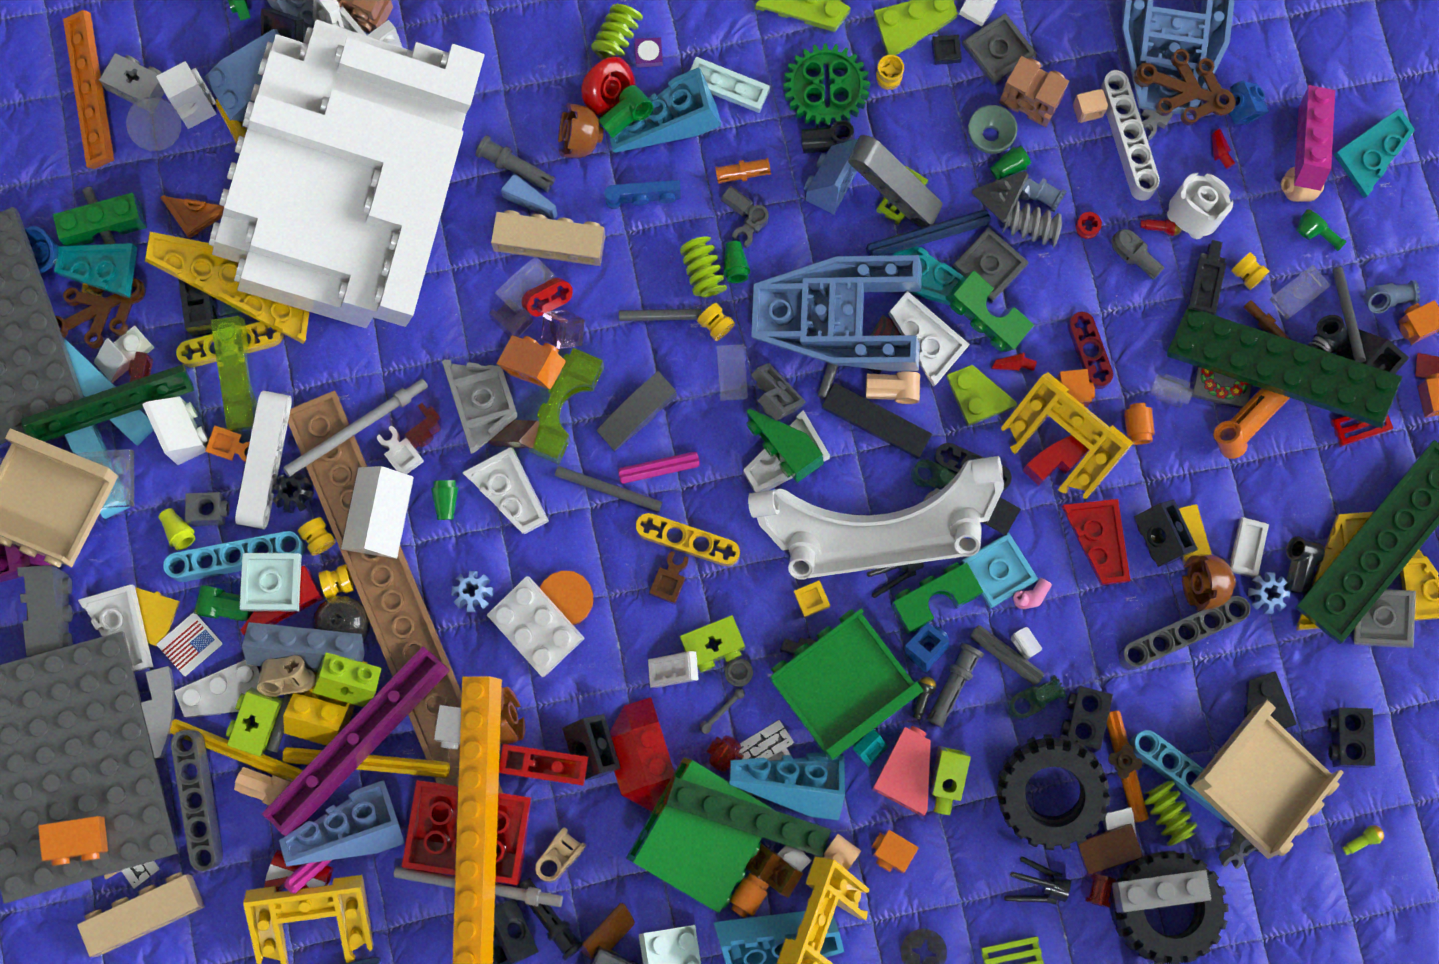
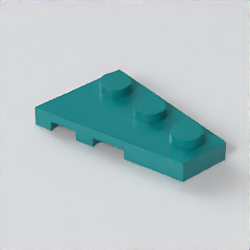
M915 246L894 253L893 256L919 255L922 264L921 292H909L910 294L950 306L951 303L945 298L963 275L947 264L941 263L930 256L929 252L922 247Z
M133 243L58 246L59 253L54 272L59 276L130 298L137 255V247Z

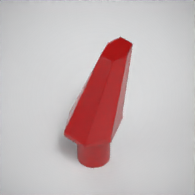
M1219 128L1212 134L1214 160H1220L1224 167L1229 169L1235 164V161L1229 154L1231 148Z
M1022 352L996 359L991 369L1020 371V368L1034 371L1037 361L1024 357L1025 353Z

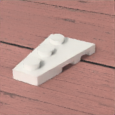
M803 410L790 426L806 433L822 452L823 460L826 461L830 459V454ZM765 449L743 470L754 493L768 491L793 478L792 476L787 478L779 467L781 462L775 455L771 457Z
M512 447L463 472L523 534L549 522Z
M127 585L78 600L82 608L88 612L92 619L91 623L96 630H99L102 637L121 631L125 633L134 672L153 667L135 585Z
M246 660L175 690L174 692L184 717L191 718L239 712L235 707L240 694H245L251 687L257 689L261 672L259 666L247 665Z

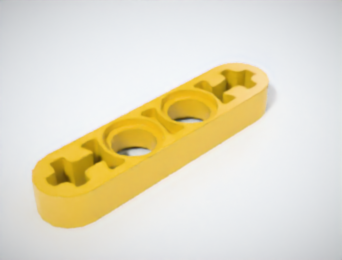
M257 322L184 341L178 346L176 356L184 366L189 368L275 347L282 342L284 334L277 331L273 334L272 339H268L267 336H260L267 334V329L272 327L262 322ZM254 331H257V333L259 334L260 337L258 338L260 340V343H257V338L253 333ZM241 334H249L251 337L250 343L245 347H240L236 344L237 337ZM214 341H222L224 343L223 350L218 354L211 353L210 345ZM202 344H203V349H204L205 353L207 354V356H205V357H204V355H203L201 352H198V351H202V348L200 347V345H202ZM191 348L194 352H198L192 355L193 359L191 360L184 356L188 354L187 349Z
M651 513L641 515L636 521L638 535L647 541L722 566H733L739 560V546L732 540ZM648 520H652L653 526L661 529L662 523L666 524L663 529L662 539L657 538L659 535L658 531L650 530L649 533H644V527L641 524H647ZM678 528L683 533L681 541L672 543L667 539V533L670 529ZM698 537L706 538L709 541L708 549L703 552L695 550L693 547L694 540ZM714 541L719 542L717 545L719 549L726 550L727 546L732 547V553L736 555L734 557L730 556L728 560H724L723 554L715 551V556H710Z

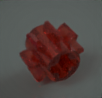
M723 736L722 739L716 737L706 750V752L711 754L709 758L710 764L720 771H727L730 768L731 760H742L744 755L739 753L741 750L740 743L730 736Z

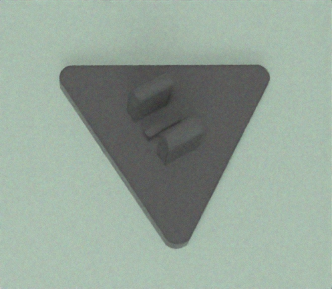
M1026 171L975 188L972 194L999 220L1005 223L1008 221L1029 175Z

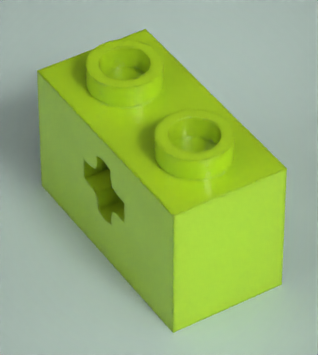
M733 615L680 636L685 652H696L697 669L700 672L714 668L716 666L714 662L725 658L726 662L742 656L741 651L745 650L744 642ZM713 639L715 643L721 642L717 652H714L712 648L706 649L709 646V640Z
M326 652L318 668L312 693L365 707L376 693L381 668Z
M252 687L245 694L241 693L235 709L239 710L236 721L231 720L226 732V736L230 737L227 746L260 757L268 745L283 698L265 696ZM252 715L256 716L255 722L257 724L254 727L250 726L251 720L248 719Z

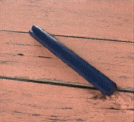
M983 209L868 243L866 252L868 256L889 255L986 226L991 221V217L988 211Z

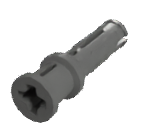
M488 135L482 139L476 150V157H483L491 161L498 169L506 168L543 189L545 192H549L551 189L549 186H553L555 182L554 176L512 154L511 148L508 146L502 147L491 141V137Z
M961 643V651L955 663L950 664L948 680L926 719L940 728L944 727L947 717L966 681L972 680V671L978 659L984 656L981 651L965 643Z

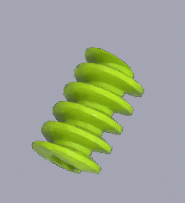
M613 4L610 7V13L605 17V22L600 26L601 31L596 34V40L591 44L593 52L602 60L615 57V55L623 57L625 53L620 47H629V42L624 38L632 39L634 37V34L629 29L637 30L639 26L634 20L641 21L643 15L627 5Z
M705 236L692 239L680 248V254L685 256L683 263L688 266L686 273L691 276L689 283L694 286L692 289L693 295L699 297H711L727 290L726 285H718L719 282L724 280V276L715 275L716 272L721 270V266L711 264L718 257L717 255L708 254L715 247L714 245L705 244L711 239V237Z
M1174 780L1167 781L1144 793L1150 795L1145 800V805H1155L1150 814H1160L1161 816L1155 824L1166 825L1161 835L1172 836L1166 843L1167 846L1175 845L1197 833L1192 832L1197 827V823L1187 822L1192 813L1190 811L1181 812L1186 802L1175 801L1179 797L1180 791H1170L1175 784Z

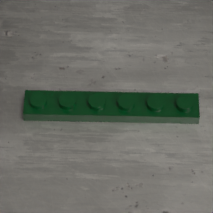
M182 364L22 418V427L28 436L44 442L144 408L142 404L145 402L173 398L192 392L194 387Z
M674 776L671 778L663 802L664 805L823 857L831 832L829 828Z

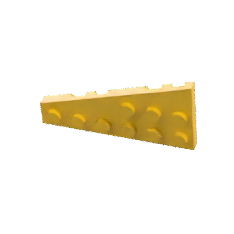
M155 232L149 233L145 262L302 344L305 343L309 311L238 291L239 282L234 281L239 263L212 255L214 246L209 245V243Z

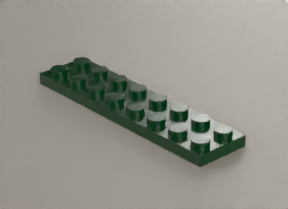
M1188 307L1167 351V357L1382 428L1403 377L1219 316L1189 310Z
M1433 440L1294 607L1338 644L1343 643L1439 525V443L1436 440Z

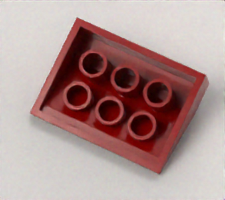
M416 780L402 861L403 868L448 875L456 874L459 786ZM498 792L495 882L513 885L520 884L531 797Z

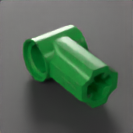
M635 85L625 88L619 96L620 102L598 119L612 138L634 120H644L653 111L652 102Z
M201 585L194 614L215 619L224 617L246 622L253 614V611L240 610V595L226 593L225 590Z

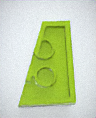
M759 0L755 5L756 10L778 13V16L787 19L788 17L804 21L805 24L836 32L851 10L849 6L840 0Z
M911 0L874 10V18L886 55L895 56L907 48L909 50L927 35H932L949 24L958 15L953 0Z

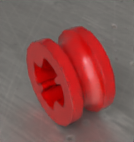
M1093 212L1083 213L1076 223L1077 234L1084 239L1094 238L1102 226L1100 217ZM1086 220L1092 221L1091 225L1095 224L1091 231L1085 230L1086 226H1082Z

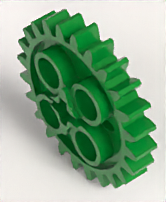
M824 43L823 50H819L816 45H813L812 53L803 49V58L795 55V64H788V71L790 73H785L784 80L786 83L783 84V91L787 92L785 94V101H792L789 104V110L798 109L796 112L797 119L803 115L806 116V125L811 120H815V128H818L821 122L825 123V127H830V122L835 123L841 119L850 122V114L858 117V108H865L866 102L864 100L869 97V92L866 91L870 87V82L866 81L869 73L868 71H861L864 67V62L855 63L857 54L850 57L847 56L848 48L838 52V44H835L832 50L828 49L827 43ZM824 65H828L829 108L825 107ZM835 70H842L846 75L839 77L834 75L833 72ZM808 71H816L819 75L817 77H810L806 73ZM814 95L819 97L820 101L814 103L810 102L807 98ZM836 95H843L847 100L838 102L834 97Z

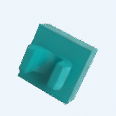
M874 729L866 734L859 743L856 742L852 745L857 756L868 767L888 748L882 737Z

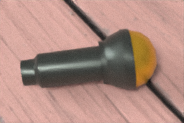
M922 677L918 681V684L924 691L917 697L913 718L921 720L929 696L936 691V682L930 677Z

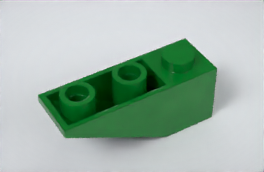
M752 409L746 411L748 418L746 425L754 436L759 434L763 439L762 445L771 457L775 455L781 462L779 467L787 478L792 476L796 483H798L824 464L822 452L806 433Z

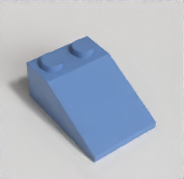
M272 29L225 57L204 76L229 120L244 121L248 102L255 103L250 98L254 84L260 85L263 76L258 74L262 58H264L267 43H273L275 35H280L277 29Z
M858 139L833 145L827 154L824 152L821 154L816 165L819 168L815 177L810 175L804 187V190L807 191V202L835 214L857 173L848 163V159Z

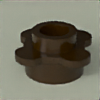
M1129 744L1123 745L1119 752L1111 753L1108 757V762L1113 765L1118 777L1122 779L1128 778L1130 772L1141 769L1143 765L1142 760L1135 756L1133 747ZM1123 759H1127L1128 763L1124 764Z

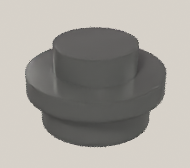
M733 659L727 664L725 677L731 685L742 687L747 685L752 679V666L745 659Z

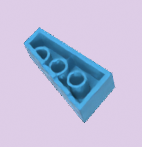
M806 911L714 922L725 963L777 964L785 939L796 940L799 925L802 923ZM834 916L820 954L825 958L844 952Z

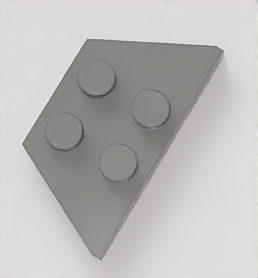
M443 360L445 374L470 453H475L517 418V412L503 369L500 366H481L478 363L467 362V366L452 364L451 360Z

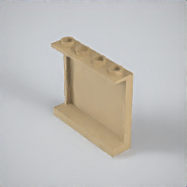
M10 428L5 439L12 444L0 465V544L11 547L12 543L21 546L19 551L34 558L37 553L45 556V562L60 568L61 564L73 567L118 475L106 466Z
M1268 700L1251 710L1191 784L1202 797L1267 859L1276 855L1284 856L1293 847L1292 839L1295 835L1299 836L1306 830L1309 825L1307 820L1311 815L1314 816L1323 808L1324 803L1322 800L1326 795H1331L1339 787L1340 784L1337 781L1344 773L1342 770L1331 774L1270 715L1275 710V707Z

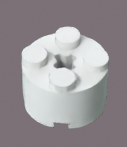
M1194 173L1185 179L1171 198L1167 216L1183 231L1189 233L1192 238L1201 239L1203 236L1212 234L1231 211L1233 200L1232 202L1230 201L1229 195L1231 192L1222 180L1210 174L1197 176L1198 173Z

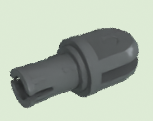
M1122 229L1113 235L1111 240L1112 248L1128 265L1136 264L1152 280L1165 268L1147 252L1148 245L1131 230Z

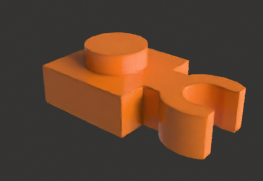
M214 425L205 452L233 461L236 453L246 462L245 450L249 447L250 442L239 443L242 437L241 434Z

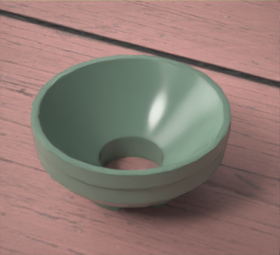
M987 105L978 109L972 115L968 126V134L972 144L978 150L989 154H997L1008 149L1014 142L1018 130L1017 122L1012 113L997 105ZM988 128L995 129L998 132V139L995 141L986 140L983 136V131Z

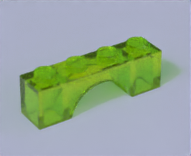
M240 316L211 320L227 430L236 432L252 429L257 400L252 390L248 371L247 351L249 345L245 319Z
M576 348L572 349L570 355L565 354L563 357L566 362L562 372L551 390L549 389L548 391L551 396L547 404L543 402L537 414L540 423L533 449L528 448L530 453L558 465L571 441L569 434L560 424L561 409L571 396L580 392H593L605 368L603 360Z

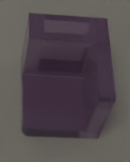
M511 300L507 301L497 312L494 309L489 312L491 320L510 338L512 335L519 337L533 323L532 315L524 307L520 309Z
M568 310L544 312L541 337L559 349L582 346L585 320Z

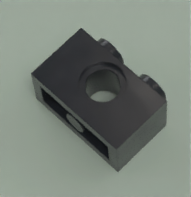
M1174 499L1159 503L1134 516L1138 531L1144 537L1149 547V554L1158 567L1173 563L1198 550ZM1162 529L1166 534V539L1162 535Z
M604 714L582 718L562 728L569 753L589 757L585 781L600 778L621 769Z
M512 899L496 906L494 909L493 964H516L538 953L534 938L527 927L516 900Z

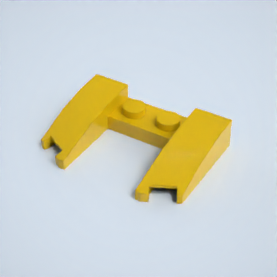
M1047 372L1040 377L1001 429L1004 431L1010 428L1017 444L1012 445L1010 448L1016 454L1048 416L1056 421L1089 449V452L1059 487L1058 491L1066 494L1069 487L1084 490L1083 498L1087 499L1134 442L1113 425L1109 427L1071 396L1066 386Z
M815 856L806 884L813 889L812 895L808 900L802 923L799 925L796 940L785 939L777 964H833L823 957L820 951L836 905L858 919L866 920L868 911L858 908V903L861 899V893H869V888L835 860Z
M363 875L334 878L332 885L300 889L296 893H290L289 891L276 892L275 886L246 890L243 905L257 964L262 963L263 957L279 960L280 964H289L282 923L333 916L337 917L346 963H351L355 960V955L352 951L366 943L369 951L373 949Z

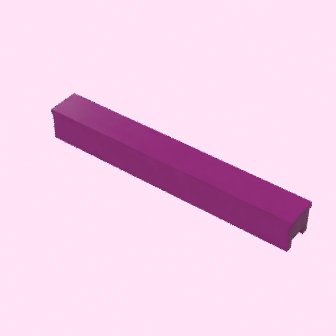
M423 646L269 805L262 815L284 836L302 826L450 670Z

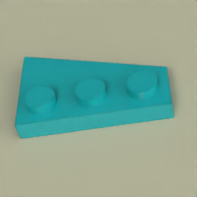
M1399 108L1333 154L1363 198L1370 194L1373 186L1386 172L1388 165L1398 155L1415 129Z

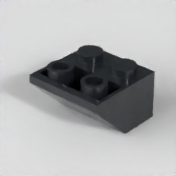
M1358 329L1366 358L1363 364L1396 374L1409 359L1405 353L1388 339ZM1350 341L1347 348L1335 355L1354 360Z

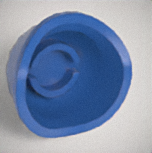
M31 226L26 228L25 231L41 274L55 264L59 253L58 245L43 229Z

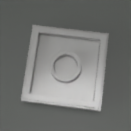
M1385 590L1355 627L1354 644L1414 648L1416 591Z

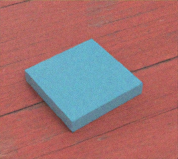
M1010 533L983 547L977 554L968 556L961 561L962 565L966 562L968 563L984 591L981 595L990 609L1039 580Z

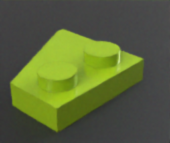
M973 365L946 376L967 426L1017 407V403L1013 398Z

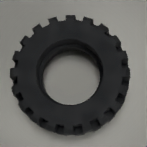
M1044 734L1041 739L1036 740L1035 737L1027 739V744L1023 746L1017 745L1013 749L1014 753L1010 757L1007 756L1005 758L1003 769L999 771L997 778L998 802L1008 827H1012L1014 834L1020 839H1027L1029 845L1036 848L1038 844L1044 845L1045 850H1054V846H1062V850L1071 848L1070 843L1077 841L1080 845L1087 841L1085 836L1089 833L1094 835L1099 829V821L1105 820L1107 815L1106 806L1110 803L1108 780L1097 757L1091 750L1088 751L1084 744L1077 740L1073 742L1068 736L1064 735L1056 738L1052 734ZM1048 767H1060L1069 770L1077 778L1080 786V796L1074 807L1066 813L1057 816H1046L1035 812L1029 806L1025 796V789L1029 779L1036 772Z
M1176 851L1151 853L1136 859V862L1132 865H1128L1123 870V876L1118 878L1116 882L1206 870L1211 900L1194 902V915L1189 927L1180 934L1169 936L1155 931L1149 925L1144 910L1117 913L1114 894H1112L1111 903H1114V911H1111L1112 920H1116L1118 927L1115 929L1119 936L1124 937L1126 940L1125 944L1131 950L1138 952L1139 956L1154 962H1164V964L1189 963L1195 961L1197 957L1205 956L1211 951L1210 947L1213 944H1217L1222 938L1219 933L1221 929H1226L1228 922L1224 920V913L1229 912L1228 903H1224L1223 895H1226L1224 886H1219L1217 883L1219 879L1214 871H1209L1206 868L1207 864L1201 859L1196 860L1190 854L1177 853Z

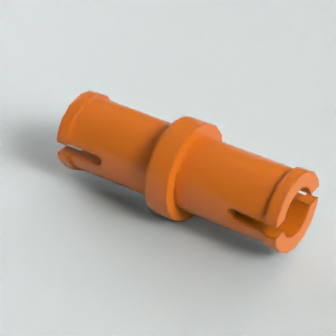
M768 158L749 162L739 160L738 164L715 167L718 184L741 179L742 182L748 181L747 178L771 175Z

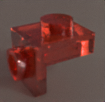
M136 351L135 358L131 359L128 370L131 376L130 382L151 374L153 359L147 353Z
M423 403L417 406L426 419L404 434L415 449L418 446L424 447L434 439L433 435L441 430L437 423L441 418L432 406L426 408Z

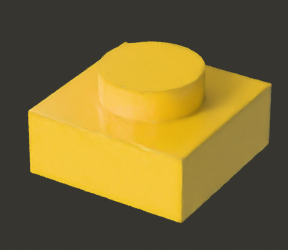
M820 580L793 592L804 618L830 608V603Z

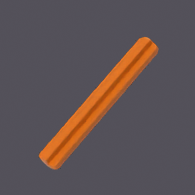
M1120 711L1109 712L1107 728L1114 753H1117L1123 745L1129 744ZM1123 759V763L1127 764L1128 760ZM1133 770L1129 773L1128 778H1121L1128 807L1132 808L1134 822L1138 823L1146 821L1148 813L1137 772Z

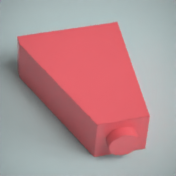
M911 726L910 729L904 727L872 790L923 817L928 810L931 740L925 738L926 732L915 726Z

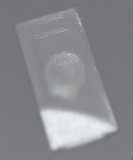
M1312 265L1269 300L1288 320L1331 285L1316 267Z

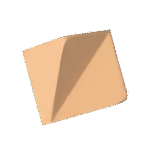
M1102 89L1076 96L1073 108L1078 123L1104 116L1108 104Z

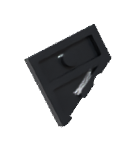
M1276 671L1247 681V704L1245 705L1244 717H1247L1254 707L1268 700L1275 707L1270 716L1284 729L1297 725Z

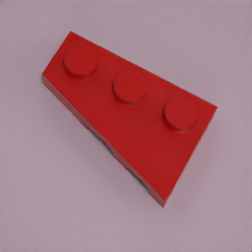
M1118 499L1062 505V509L1100 585L1129 583L1131 580Z

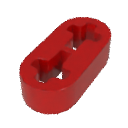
M553 278L527 291L522 297V307L532 316H542L566 304L572 297L573 289L562 278ZM561 286L563 288L560 290L561 295L557 296L555 294L558 292L557 287ZM535 298L539 299L536 308L532 307Z

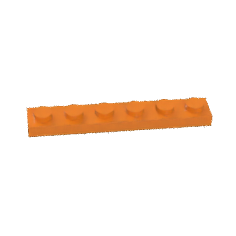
M81 10L64 18L63 23L86 167L96 169L114 161L103 87L99 81L101 74L91 13Z

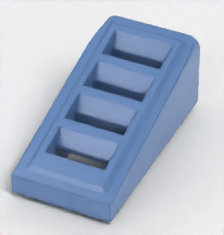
M513 175L501 189L503 198L552 219L558 216L556 205L517 175Z

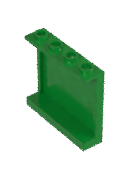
M862 608L856 613L851 609L839 618L841 624L836 628L826 627L816 635L819 639L811 646L808 643L802 645L793 652L796 656L789 663L785 660L779 662L771 669L774 674L769 677L771 683L830 761L924 691L918 682L914 683L863 616L862 613L864 611Z
M683 757L673 775L674 777L772 809L741 789L729 785V782L691 759ZM669 782L626 859L710 909L720 913L721 909L726 908L732 897L731 892L736 883H739L745 876V867L750 858H753L760 849L759 842L762 837L664 805L663 802L670 784Z

